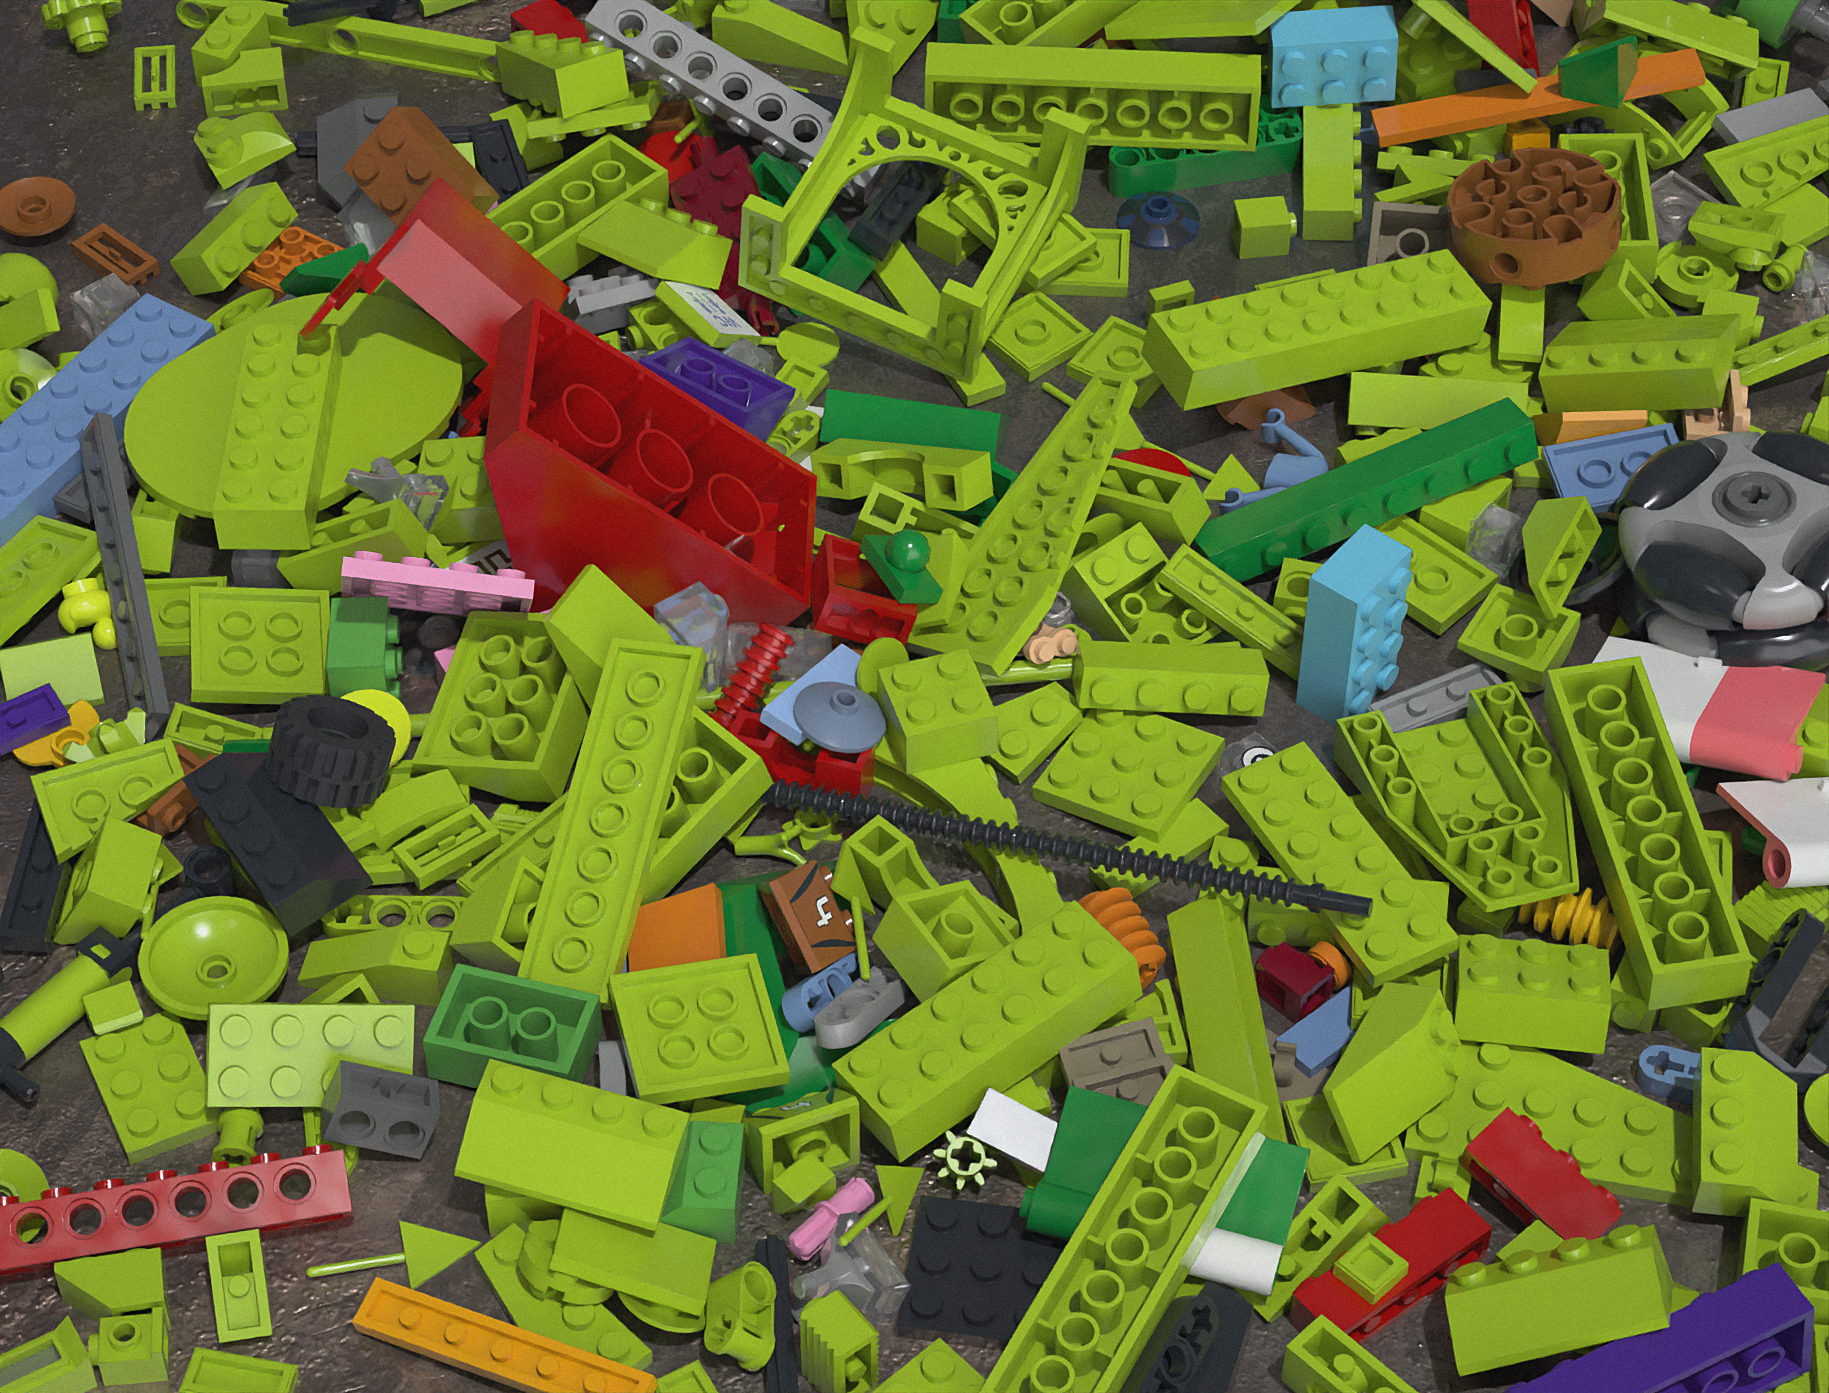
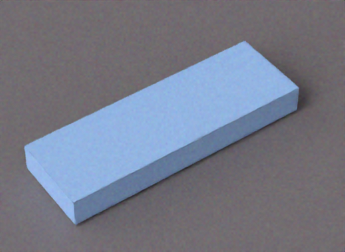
M844 644L839 645L763 708L759 721L798 746L807 737L798 728L793 717V706L797 695L807 686L818 682H840L858 688L857 669L861 655Z

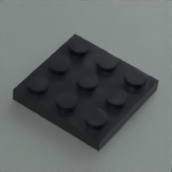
M921 1195L898 1315L897 1337L931 1342L940 1337L946 1344L1004 1351L1069 1241L1026 1230L1027 1219L1019 1217L1020 1208Z

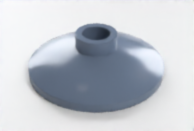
M827 681L811 684L800 691L793 706V717L801 732L814 743L832 751L842 753L867 751L875 747L882 740L886 730V717L877 701L859 688L845 683Z

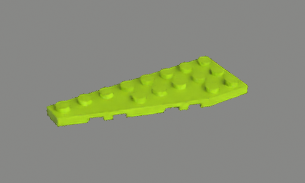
M1098 370L967 544L966 547L972 553V557L948 624L911 630L905 644L907 652L930 657L968 648L978 672L1001 677L1054 603L1138 390L1130 376Z
M1460 1040L1467 1052L1468 1059L1464 1073L1458 1077L1449 1095L1407 1128L1404 1153L1407 1160L1422 1162L1423 1155L1438 1158L1439 1151L1460 1155L1459 1163H1461L1465 1147L1508 1106L1518 1116L1523 1114L1533 1120L1543 1134L1542 1138L1556 1151L1562 1149L1570 1154L1581 1168L1580 1173L1594 1186L1602 1185L1615 1195L1692 1207L1693 1118L1533 1047ZM1798 1165V1206L1817 1209L1819 1173Z

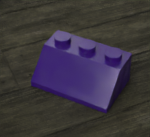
M691 337L682 339L639 359L641 365L763 442L766 441L788 407L796 388Z

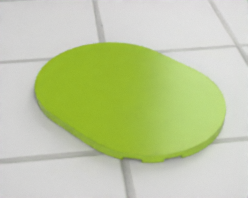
M330 293L297 297L267 307L176 357L145 382L133 399L126 415L124 444L133 475L151 497L189 518L196 519L197 516L214 519L212 507L248 324H305ZM354 293L339 311L333 308L320 323L337 324L343 366L318 511L328 508L359 490L344 482L351 468L372 473L371 462L375 458L382 456L388 458L393 467L404 458L407 460L412 459L422 452L424 440H437L449 426V419L455 409L460 406L464 381L458 349L451 336L436 320L409 304L384 296Z

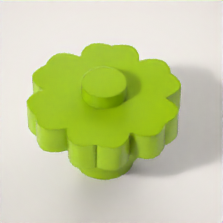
M50 0L47 4L41 6V17L45 29L56 31L66 28L70 43L75 44L77 51L90 52L103 48L108 44L107 35L109 34L106 19L122 11L121 6L123 4L121 0Z

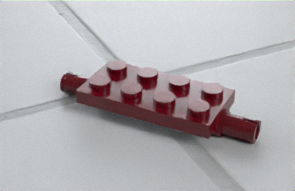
M702 136L699 138L702 151H700L696 140L690 144V151L697 168L669 184L675 208L692 215L691 223H693L694 219L714 224L718 226L717 234L733 240L719 289H710L731 309H742L747 312L751 327L762 337H770L766 325H769L773 335L780 328L770 304L772 299L738 285L742 205L749 194L762 198L747 153L740 145L719 155L714 138Z

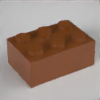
M393 106L343 166L347 174L395 226L398 225L438 176L484 215L500 197L419 107Z

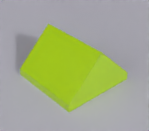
M91 631L0 649V669L7 701L50 683L67 711L80 699L85 700L91 706L105 704Z

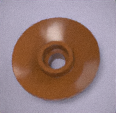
M43 176L27 177L14 181L0 190V228L11 234L38 236L50 233L65 225L72 218L76 210V198L73 190L67 184L55 178Z

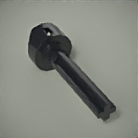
M300 0L288 3V7L283 8V16L288 18V25L290 27L366 12L373 20L393 22L412 15L418 8L419 0H405L406 2L402 3L401 0Z

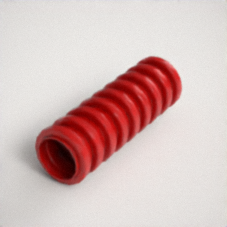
M766 621L764 623L758 622L756 626L760 629L758 634L750 636L749 640L752 641L750 648L744 647L742 651L745 657L742 661H736L735 666L738 667L736 673L728 675L727 678L731 681L728 687L722 686L720 691L724 694L721 699L716 698L713 704L716 706L714 712L708 711L707 713L709 717L728 732L740 710L749 712L758 710L760 706L756 702L759 697L765 698L767 694L764 691L765 686L773 684L774 680L771 676L774 671L779 673L781 667L778 663L781 658L787 659L788 654L785 652L787 647H793L796 643L791 635Z

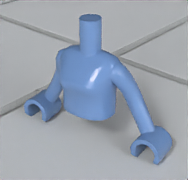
M1274 408L1266 413L1267 423L1260 425L1261 436L1267 443L1274 444L1284 440L1303 456L1277 453L1267 470L1264 490L1243 493L1237 488L1228 489L1225 492L1226 503L1219 504L1220 516L1328 472L1327 461L1323 454L1286 425L1284 412L1280 409Z

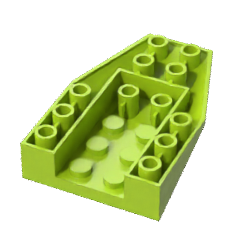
M1514 681L1469 690L1467 718L1393 733L1381 710L1336 719L1334 761L1394 830L1486 913L1579 892L1568 774Z

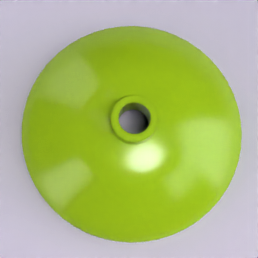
M213 896L189 901L162 916L149 930L150 936L144 938L138 957L139 972L143 986L149 996L159 1006L180 1017L208 1020V1002L262 1003L278 988L286 974L289 964V946L281 923L264 907L238 897Z

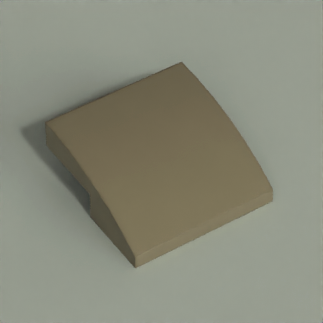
M1152 1017L1081 1035L1059 1050V1054L1056 1055L1068 1088L1071 1085L1150 1106L1174 1065L1170 1053L1165 1054Z

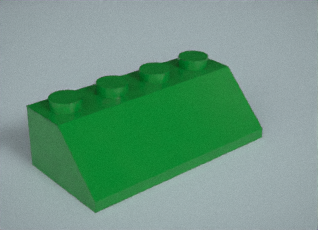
M762 151L751 166L762 198L780 207L785 206L803 177L795 166ZM829 207L793 267L855 293L878 263L869 253L847 239L851 231ZM789 307L792 310V312L797 316L801 317L803 315H806L805 313H802L798 310Z
M827 389L820 441L831 443L838 438L946 448L950 438H954L976 451L990 452V458L999 463L1011 415Z

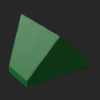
M1631 35L1558 61V93L1563 98L1618 109L1637 73L1638 39L1635 35Z
M365 242L295 266L279 285L283 292L296 297L330 293L360 259L367 263L369 260L368 248ZM359 287L355 293H361L363 289Z

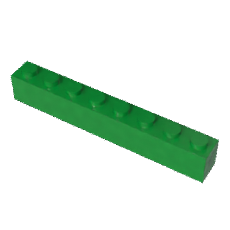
M1509 397L1207 521L1190 544V548L1241 583L1281 566L1284 557L1298 559L1353 536L1364 524L1375 527L1538 459L1534 422Z

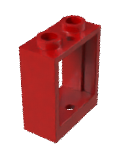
M825 533L812 566L811 589L814 630L868 645L878 638L890 637L900 641L905 647L917 619L916 604H900L869 561L859 557L863 554L859 549L861 543ZM835 583H838V584H841V585H845V586H849V587L856 588V589H860V590H863V591L871 592V593H874V594L882 595V596H885L886 598L880 597V596H876V595H873V594H869V593H865V592H862V591L854 590V589H851V588L843 587V586H840V585H836Z

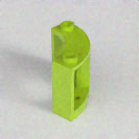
M1601 36L1579 41L1563 59L1620 40L1622 37ZM1645 41L1638 45V58L1669 52ZM1558 64L1547 76L1558 74ZM1705 77V85L1660 94L1676 106L1687 118V122L1673 137L1653 118L1631 104L1635 99L1622 101L1618 109L1599 105L1548 115L1546 117L1552 126L1562 123H1574L1575 120L1583 117H1597L1604 120L1605 130L1614 129L1615 134L1643 133L1647 162L1653 170L1684 160L1712 128L1711 125L1715 116L1725 113L1730 106L1721 93Z

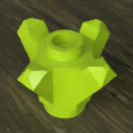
M134 707L127 712V719L115 723L113 718L102 721L88 732L91 739L82 746L71 742L64 746L62 751L66 761L76 764L146 744V713L140 707Z

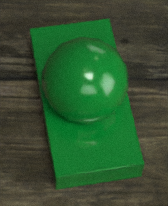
M904 529L895 532L893 536L864 535L859 549L900 604L938 603L943 589L925 567L930 559L931 547L928 539L922 533L914 529Z

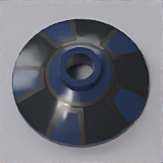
M1150 191L1134 195L1121 205L1117 213L1118 229L1130 230V243L1148 250L1165 251L1182 247L1193 240L1199 231L1200 216L1196 207L1182 196L1164 191Z

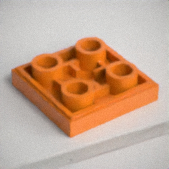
M290 224L238 275L239 283L254 290L269 288L275 295L274 299L280 301L288 293L282 291L279 283L295 266L345 248Z
M715 883L640 906L628 949L629 972L727 957L722 892Z

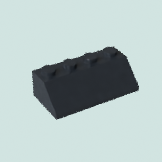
M223 752L182 778L203 816L290 937L373 884L369 874L318 805L294 797L293 794L285 792L278 787V783L269 778L268 771L265 770L264 766L267 752Z

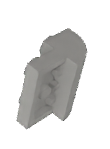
M628 265L608 271L609 277L593 281L592 275L567 281L571 291L562 304L564 315L593 334L628 326V308L657 298L654 291L660 284L659 279L656 277L649 279L648 274L640 270L634 271V268Z

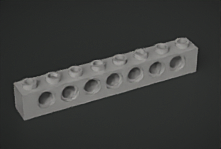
M598 0L585 19L586 36L589 42L603 41L605 42V47L622 49L624 63L631 70L639 74H643L645 71L658 79L659 85L666 91L675 95L680 92L690 98L698 110L710 116L716 114L727 121L728 126L739 135L746 137L749 134L762 142V146L774 156L781 158L784 155L793 160L804 174L820 150L835 120L836 115L644 0ZM629 28L641 31L634 38L622 35V32ZM662 49H671L676 52L673 57L663 59L656 55ZM696 70H706L711 74L708 78L702 80L691 76ZM737 90L743 92L746 96L741 100L734 101L728 99L725 95L730 91ZM773 111L781 117L776 121L768 122L760 116L765 112ZM802 132H808L816 138L811 142L803 143L798 141L795 136ZM865 142L863 145H866V151L861 153V155H872L873 153L868 149ZM879 142L884 148L891 149L883 143ZM890 162L874 166L858 174L838 194L846 199L852 200L856 198L864 203L889 167Z

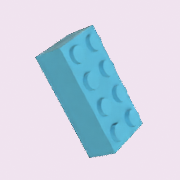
M1364 524L1310 577L1296 704L1335 727L1336 719L1365 713L1367 707L1371 704L1372 698L1381 689L1384 691L1388 690L1396 680L1399 672L1396 661L1398 651L1403 643V635L1400 634L1402 620L1408 609L1405 597L1407 587L1412 579V571L1409 570L1412 549L1367 524Z

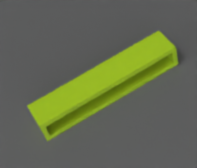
M1212 891L1167 915L1170 931L1167 943L1175 959L1177 970L1174 982L1178 993L1182 997L1185 1014L1182 1016V1025L1189 1037L1192 1055L1189 1056V1064L1193 1072L1269 1106L1265 1137L1288 1143L1242 911L1221 894H1216L1215 891Z

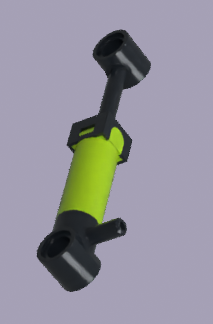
M212 845L198 847L191 851L183 864L186 881L183 883V890L154 913L152 926L166 913L189 901L213 896L237 897L238 890L230 854L225 849ZM142 923L122 940H119L101 925L75 945L77 958L0 1020V1084H5L27 1102L35 1100L40 1094V1086L20 1071L19 1068L86 1013L82 996L130 980L132 987L141 981L135 953L140 950L143 942L140 937Z

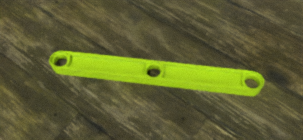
M180 0L176 6L178 19L187 27L206 31L228 4L235 2L266 11L271 43L502 83L499 67L493 65L489 60V57H497L495 44L501 42L349 15L290 27L288 25V18L283 16V8H287L288 5L264 0ZM188 3L198 5L205 14H196L188 7ZM337 30L349 32L355 41L343 39Z

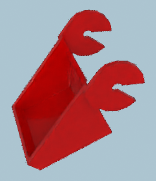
M438 176L367 263L360 259L301 328L298 335L305 340L333 308L339 311L359 287L371 295L385 278L389 279L488 363L473 381L481 390L461 414L468 421L455 438L475 437L482 430L479 425L489 417L500 327L534 297L559 311L571 289Z

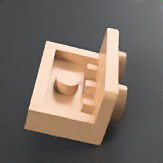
M1730 369L1727 389L1724 393L1721 408L1681 409L1684 440H1697L1731 432H1749L1751 414L1750 408H1746L1748 388L1747 385H1740L1739 370Z

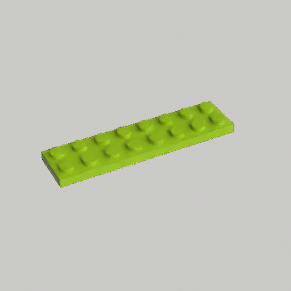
M612 637L517 977L600 995L601 1009L612 1011L613 1005L608 989L609 975L622 974L707 659V655L702 647Z

